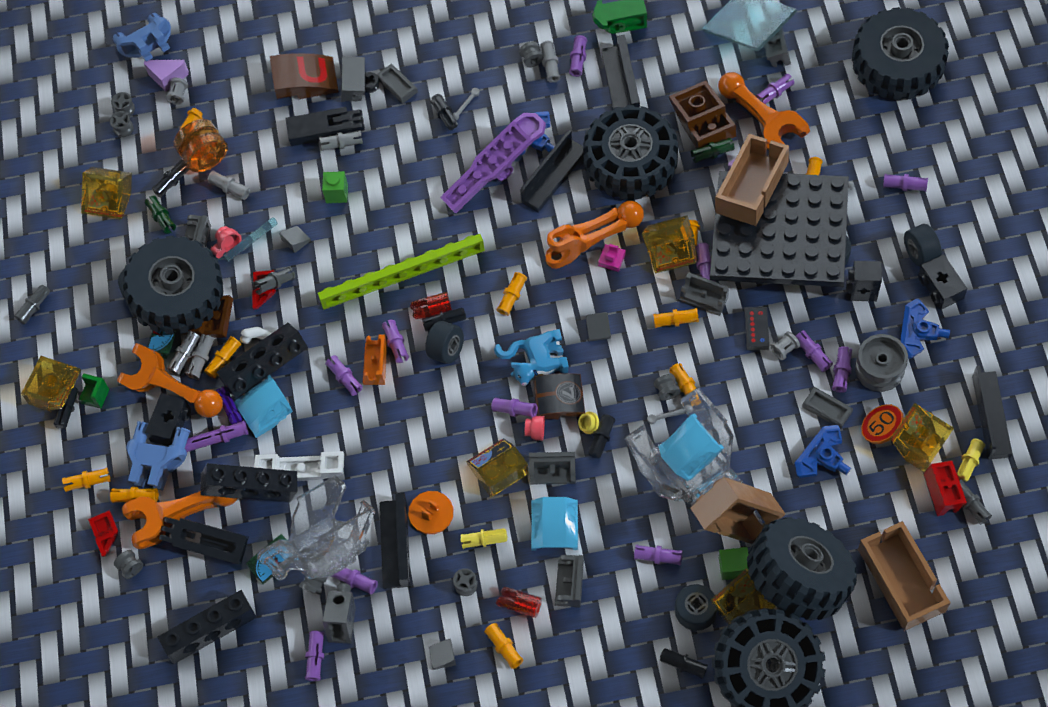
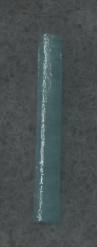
M272 217L223 255L225 260L229 262L278 224L276 219Z

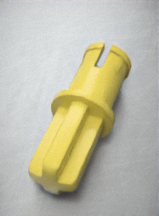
M972 439L966 454H963L961 457L962 462L957 471L959 480L967 482L974 468L979 465L978 459L986 446L979 439Z
M504 528L489 531L481 529V532L461 534L463 549L482 545L486 547L488 544L506 542L508 539L507 531Z

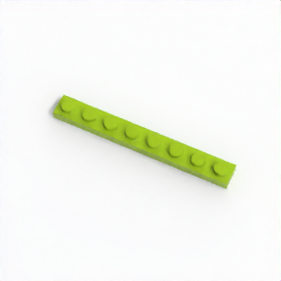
M481 234L470 235L464 240L448 243L442 248L429 250L415 258L410 257L405 259L404 262L388 265L382 270L366 273L360 278L347 280L338 286L327 287L318 293L323 310L485 251Z

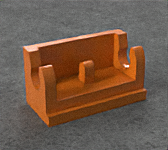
M378 335V340H371L370 336L366 337L363 385H385L387 362L385 335Z

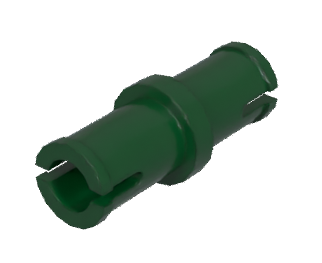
M727 138L716 143L710 142L707 146L691 150V158L695 156L692 159L694 163L708 158H717L718 155L735 149L734 143L730 144L733 140Z
M150 196L149 198L153 203L146 199L145 205L151 211L153 220L159 223L165 234L172 233L168 226L174 231L176 225L169 217L168 210L162 207L156 196Z

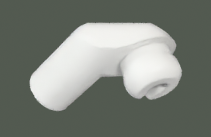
M260 327L247 328L240 333V341L250 344L252 338L263 340L272 333Z

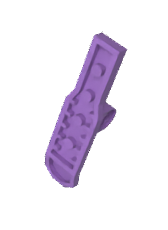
M536 113L521 114L475 157L471 167L440 198L453 212L457 213L489 181L496 178L500 181L507 179L513 172L512 162L529 145L544 134L546 123Z

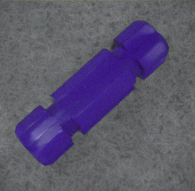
M225 386L218 388L216 392L222 397L223 409L231 425L242 422V417L228 389Z

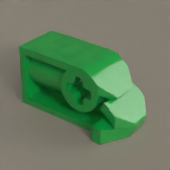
M598 0L592 13L594 23L600 29H604L611 34L647 28V11L644 0H620L602 4V0Z

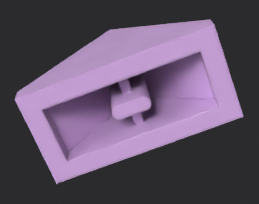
M144 60L148 75L165 91L170 89V80L172 78L183 79L189 73L185 60H149L147 62Z

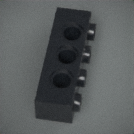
M287 322L216 373L228 391L235 398H238L308 347L299 331Z
M207 463L201 473V495L291 502L297 494V471Z
M240 590L157 637L167 657L175 664L257 617L243 591Z

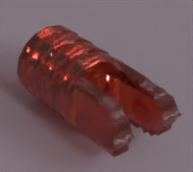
M447 292L413 301L410 305V308L413 310V318L415 319L440 314V311L444 313L452 310Z
M505 586L502 588V596H499L495 602L497 606L534 618L538 616L542 604L541 597Z

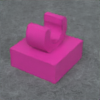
M605 244L598 261V266L619 272L626 250L616 245Z

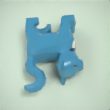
M560 329L547 331L538 336L529 337L526 340L515 341L510 345L508 351H503L499 344L495 345L494 348L496 356L501 359H510L515 356L519 348L525 350L529 363H511V367L514 369L511 377H515L523 386H526L536 376L548 375L556 371L568 373L569 370L567 357L551 358L549 355L550 353H555L558 356L563 355V348L561 345L556 344L557 341L562 340Z

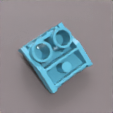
M270 375L234 401L255 438L274 428L281 420L293 412L285 396Z
M696 414L689 416L674 434L659 446L660 455L675 474L687 481L692 480L724 449V446L722 444L719 445L697 420Z
M541 497L531 500V549L571 548L578 550V500L568 497Z

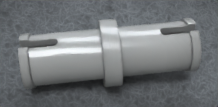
M544 41L540 44L544 57L542 64L546 68L547 81L554 83L560 80L557 66L559 61L558 57L555 56L553 42Z
M361 131L346 134L340 132L335 136L319 138L320 143L329 142V144L321 145L322 151L339 147L340 149H345L344 146L363 144L362 138L353 139L354 137L361 136Z
M214 170L210 172L207 179L208 183L220 187L223 192L227 194L232 193L243 200L249 196V187L235 182L234 178H227Z
M188 331L180 347L176 348L175 356L169 366H167L170 372H175L176 375L180 374L186 361L191 359V353L201 339L198 334Z
M201 335L197 349L191 355L193 359L186 372V376L199 380L203 366L209 360L208 354L215 340L213 337Z

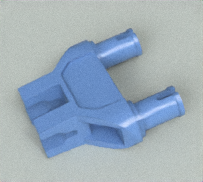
M152 13L154 17L151 14L149 15L148 25L128 36L118 32L119 37L114 34L113 42L116 44L118 52L123 56L130 58L142 57L147 62L153 58L150 52L158 47L163 52L170 49L167 43L171 33L170 22L166 18L160 17L157 13Z
M137 421L133 439H130L126 445L127 452L133 463L128 481L134 483L137 487L144 488L150 472L147 484L163 491L168 475L186 459L187 452L185 446L191 431L186 428L177 427L172 445L169 447L146 444L147 435L145 431L148 423L142 421L141 424V421Z

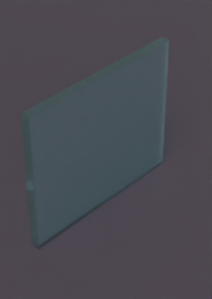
M730 0L703 27V31L759 51L797 13V10L772 0Z

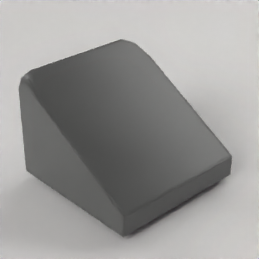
M298 226L279 233L281 240L294 253L311 241Z
M607 312L586 315L589 342L611 338Z
M446 639L429 646L433 670L456 666L451 639Z

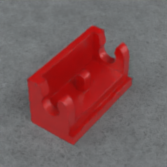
M953 461L930 464L923 475L937 516L946 514L950 509H953L954 513L959 511L967 501Z

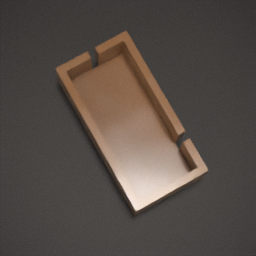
M748 134L715 197V213L756 226L789 162V146L771 140L769 143V157H767V139Z
M726 477L717 480L713 487L706 494L698 497L696 503L690 507L704 530L717 532L720 535L750 544L754 543L764 528V525L754 512L755 510L758 511L766 524L785 515V512L771 493Z
M903 521L884 529L883 534L879 531L860 541L858 551L904 631L947 611L950 601L941 585L935 586L937 579Z

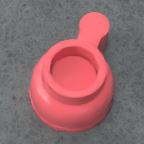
M223 226L217 230L215 234L217 243L210 250L219 259L225 252H232L238 248L242 240L241 235L236 230Z
M536 415L532 419L526 418L525 436L531 437V439L536 441H543L545 417Z

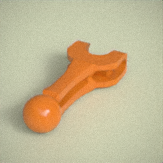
M728 72L720 78L718 83L720 93L728 99L735 98L737 103L745 107L761 123L764 128V138L767 139L768 150L771 140L785 144L780 138L786 133H795L799 137H805L810 132L808 123L797 112L791 110L778 112L761 102L748 90L740 74Z
M625 201L618 209L613 208L606 214L593 220L573 226L568 224L562 225L552 230L547 236V244L550 248L546 252V263L551 268H561L572 263L582 252H585L599 241L616 233L623 232L626 228L637 227L644 218L642 206L635 201ZM614 222L613 224H611V225H609V226H607V227H605V228H602V229H600V230H598V231H595V232H593V233H590V232H592V231H594V230H596V229H598V228H600V227H602V226H604V225H607V224H609V223ZM560 238L558 242H555L553 239ZM559 253H561L562 255L561 259L559 260H553L551 258L552 256L557 255Z
M135 343L132 352L141 359V369L134 375L120 373L117 382L141 393L148 392L155 387L168 389L182 396L190 403H194L196 412L206 418L214 417L220 413L223 407V400L218 392L211 389L198 391L182 384L165 370L164 360L160 353Z
M201 491L180 499L157 503L149 497L142 496L125 503L122 506V513L129 520L146 519L144 527L132 535L133 547L144 549L157 545L162 541L159 539V536L166 535V531L161 530L162 526H172V523L164 521L165 517L180 520V518H185L205 509L215 508L218 505L222 507L230 506L238 498L201 495Z

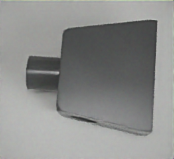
M340 583L337 585V591L328 592L322 622L328 642L351 644L355 618V602L351 593V586L346 583Z

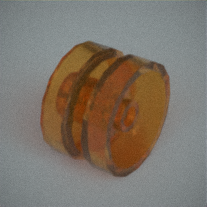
M199 119L188 123L181 128L173 141L174 148L183 158L186 166L193 172H204L215 167L223 160L228 151V144L219 134L214 124L207 119Z

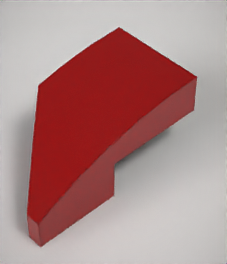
M275 271L253 272V282L263 279L269 273ZM260 288L252 290L253 309L257 310L276 293V289L272 288L262 294L256 293Z
M110 510L88 519L102 557L107 556L119 532Z

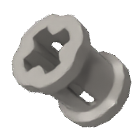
M172 78L166 100L172 104L181 105L184 102L183 95L184 91L188 88V83L181 78Z
M787 331L781 340L777 343H772L770 346L774 355L780 360H784L790 351L800 347V343L793 333Z

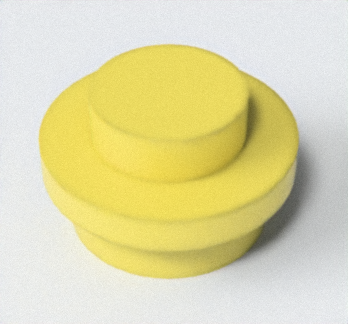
M586 412L579 417L578 426L584 433L593 434L599 427V418L594 412Z

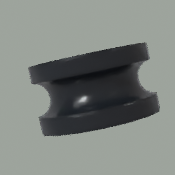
M373 72L365 73V92L373 93L379 88L378 76Z

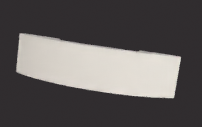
M321 452V456L281 458L278 454L255 455L254 467L297 471V481L326 479L343 474L344 452Z

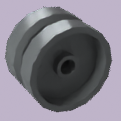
M877 334L870 336L863 341L858 351L855 364L857 379L864 387L872 391L884 392L892 390L900 384L905 374L908 363L906 347L899 339L891 335Z

